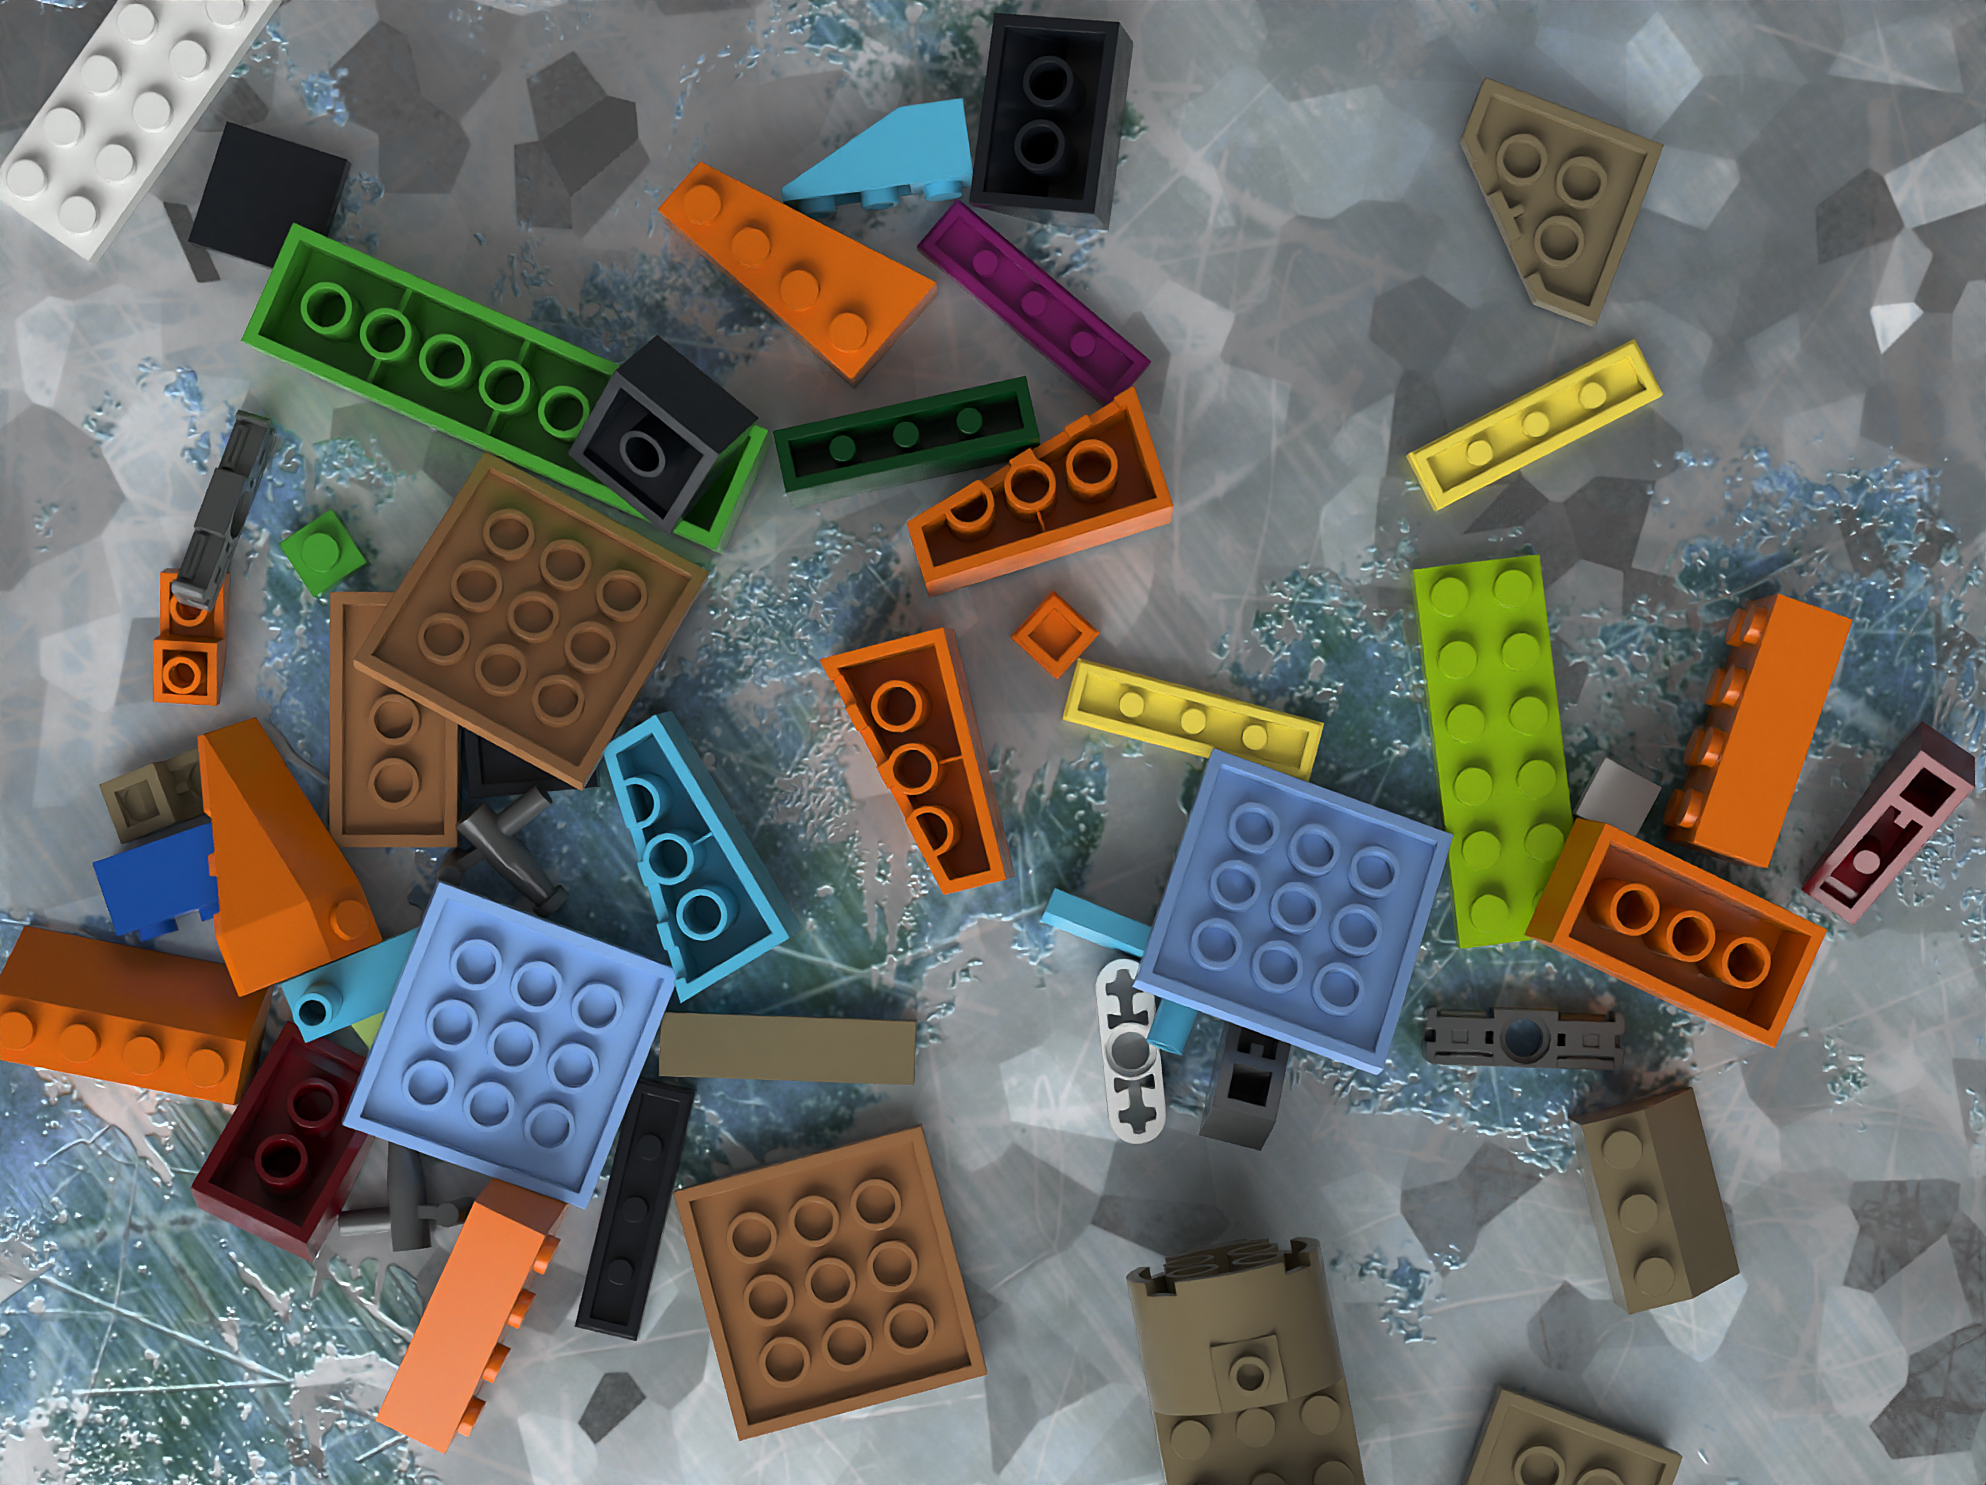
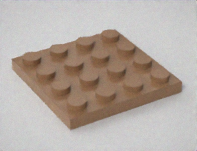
M485 451L353 658L354 668L583 791L603 758V753L608 744L613 741L708 581L709 571Z
M922 1123L678 1188L673 1192L739 1441L987 1375V1366Z

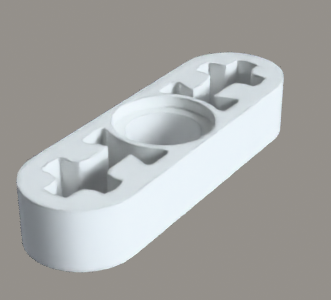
M1120 957L1104 964L1095 980L1107 1112L1110 1125L1119 1138L1132 1144H1143L1155 1139L1163 1130L1166 1122L1160 1048L1148 1043L1149 1054L1145 1062L1136 1068H1124L1113 1059L1112 1045L1119 1035L1126 1032H1136L1145 1039L1147 1038L1156 1015L1154 994L1143 990L1135 991L1131 995L1132 1013L1137 1014L1146 1010V1023L1128 1020L1108 1027L1107 1015L1121 1016L1118 996L1106 993V983L1116 981V970L1128 969L1131 979H1135L1140 962L1134 959ZM1153 1074V1086L1140 1084V1092L1144 1106L1155 1108V1116L1145 1119L1143 1130L1133 1131L1128 1120H1119V1111L1128 1109L1130 1105L1128 1086L1115 1090L1114 1078L1138 1080Z

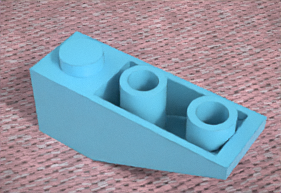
M963 98L898 107L782 187L783 204L812 219H821L837 214L836 206L861 203L863 210L876 211L900 205L899 197L924 194L925 200L929 202L946 201L961 197L963 195L962 188L971 187L973 175Z

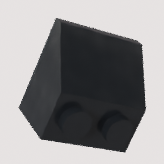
M656 335L615 370L569 450L568 455L669 536L733 460L759 417L660 336Z

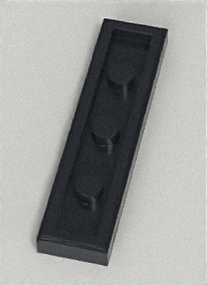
M644 1077L638 1078L624 1114L574 1327L628 1340H638L697 1090Z

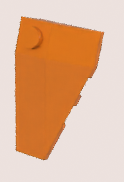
M254 717L198 736L204 812L211 817L214 853L208 855L210 876H217L220 912L213 914L215 938L238 996L247 995L382 942L383 939L359 879L257 718Z

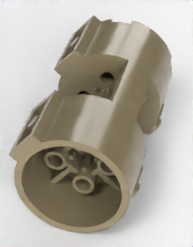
M1307 1237L1291 1239V1250H1279L1277 1243H1269V1238L1247 1241L1245 1238L1197 1247L1165 1258L1164 1272L1151 1276L1149 1267H1139L1126 1276L1165 1485H1366L1320 1242L1317 1239Z

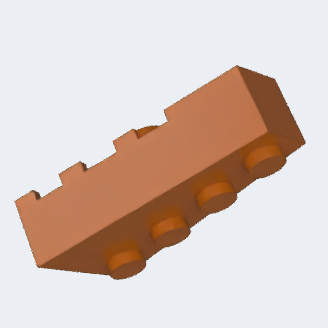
M1132 386L1115 396L1114 401L1089 416L1085 414L1065 426L1064 431L1033 450L1029 448L1010 459L1009 464L981 481L979 479L906 523L929 598L1171 523L1173 503L1135 387Z
M941 627L819 659L829 679L833 681L844 701L845 709L853 725L860 732L871 752L887 789H890L905 817L904 821L943 895L1015 877L954 629Z
M494 1177L490 1180L472 1205L375 1421L444 1454L458 1433L470 1437L486 1405V1401L477 1398L485 1380L493 1384L495 1383L508 1358L511 1348L503 1345L504 1339L511 1326L518 1330L520 1329L533 1304L536 1294L529 1291L530 1285L537 1272L542 1275L546 1273L557 1252L561 1239L555 1237V1234L568 1209V1203Z

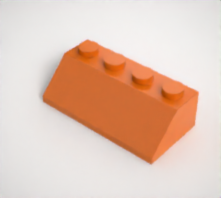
M24 926L0 974V1060L236 1105L240 1103L257 1074L274 984L239 997L228 968L224 963L34 926Z

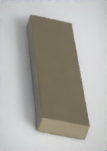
M665 1011L660 1029L659 1076L914 1085L917 1020Z

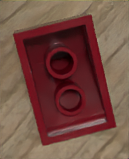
M287 1021L190 1187L198 1208L313 1263L342 1211L376 1136L342 1124V1118L366 1057L324 1037H319L305 1043L299 1027L295 1023Z

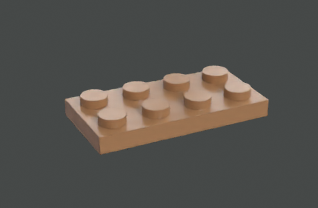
M330 592L329 833L338 847H461L462 833L455 825L462 817V726L354 668L353 658L395 592Z

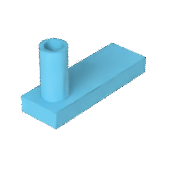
M1056 888L1051 893L1040 919L1041 922L1138 961H1141L1152 928ZM1162 998L1146 1041L1167 1052L1182 1055L1198 1010Z
M419 926L291 977L280 984L291 1008L294 1022L299 1027L305 1043L386 1010Z

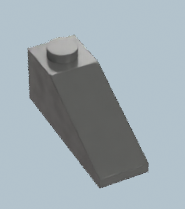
M1225 1021L1210 1078L1199 1135L1261 1151L1276 1123L1291 1044Z

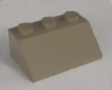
M1692 1087L1568 1117L1613 1299L1619 1307L1631 1315L1690 1300L1740 1274Z

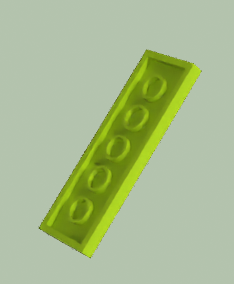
M1540 555L1413 569L1410 571L1441 826L1442 831L1453 834L1446 858L1456 947L1463 949L1534 940L1524 934L1573 827Z

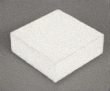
M1603 757L1600 759L1572 814L1582 819L1607 823L1636 837L1662 787Z

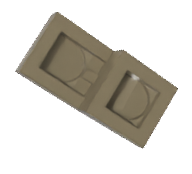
M198 747L168 760L150 763L99 785L121 844L141 839L206 815L203 808Z

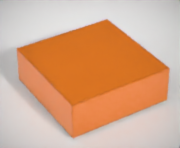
M1053 590L1010 638L1057 681L1095 640L1100 632Z

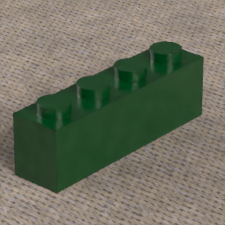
M1026 376L773 431L785 492L793 509L1009 462L1010 459L1031 448L1033 450L1040 445V436Z

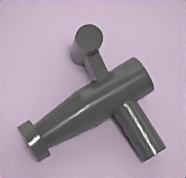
M536 783L498 815L484 800L472 807L460 818L455 827L473 846L467 850L459 847L448 849L437 871L436 882L437 879L459 886L465 871L486 859L498 874L535 904L532 911L537 916L547 918L568 899L569 893L561 885L553 886L530 851L515 835V833L553 803L548 792L540 784Z
M388 1141L387 1194L389 1206L341 1211L338 1217V1227L342 1236L391 1232L393 1252L432 1247L429 1219H435L438 1225L444 1228L464 1224L476 1199L464 1197L441 1204L427 1203L426 1182L419 1151Z

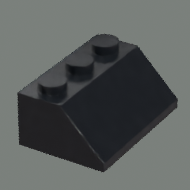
M994 13L969 204L971 206L1045 225L1109 231L1134 44L1120 22Z

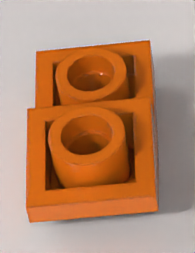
M166 568L160 572V635L153 639V702L217 706L220 704L226 659L230 572L226 573L212 611L208 612L177 601L172 593L171 586L173 579L176 580L180 569Z

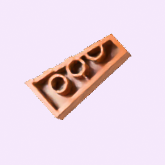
M701 161L657 209L666 225L854 389L938 295L937 282Z

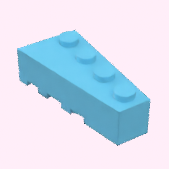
M673 711L652 716L608 744L603 754L626 828H629L640 861L637 862L644 887L648 886L659 922L657 929L663 948L668 951L676 977L674 984L680 1003L789 939L803 928Z

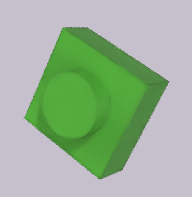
M333 509L279 543V546L311 595L318 599L371 565L338 512Z

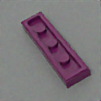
M958 198L917 245V250L1103 407L1114 401L1115 396L1132 387L1152 361Z

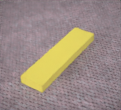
M1633 339L1406 455V458L1434 512L1654 401L1663 396V393L1636 340Z
M1078 658L1062 716L1064 721L1204 758H1209L1212 749L1216 748L1307 782L1310 780L1324 726L1323 722Z

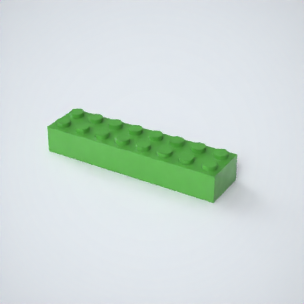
M293 222L241 339L243 343L262 354L653 524L568 455L569 450L613 373L621 365ZM756 424L754 425L733 460L672 533L723 555L773 441L769 430Z

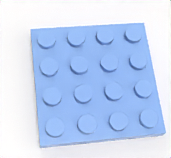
M1213 748L1207 759L1132 987L1378 1075L1383 1070L1453 834Z
M437 879L342 1118V1124L565 1203L587 1209L675 987L674 980H676L673 967L667 963Z

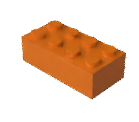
M1781 594L1748 601L1745 609L1737 608L1725 635V644L1732 646L1724 670L1717 668L1714 671L1705 692L1704 704L1711 706L1703 730L1696 728L1693 731L1684 753L1683 763L1690 766L1682 790L1674 789L1664 811L1663 824L1670 826L1665 841L1734 865L1768 868L1853 619Z
M1576 818L1524 935L1735 1035L1775 1048L1827 929L1604 822Z

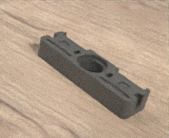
M243 410L236 412V422L219 467L214 470L194 523L195 531L176 580L173 579L171 586L172 593L179 603L208 612L212 611L276 441L277 434L275 429L271 428L272 421L270 418Z
M1429 1005L1423 1011L1422 1056L1426 1061L1435 1065L1618 1070L1624 1063V1049L1620 1047V1035L1625 1034V1019L1621 1014L1613 1011L1609 1012V1020H1606L1605 1014L1558 1013L1554 1009L1489 1007V1016H1487L1486 1010L1440 1009L1439 1015H1437V1007ZM1527 1019L1535 1023L1539 1029V1045L1528 1055H1515L1506 1045V1032L1512 1023L1517 1020Z

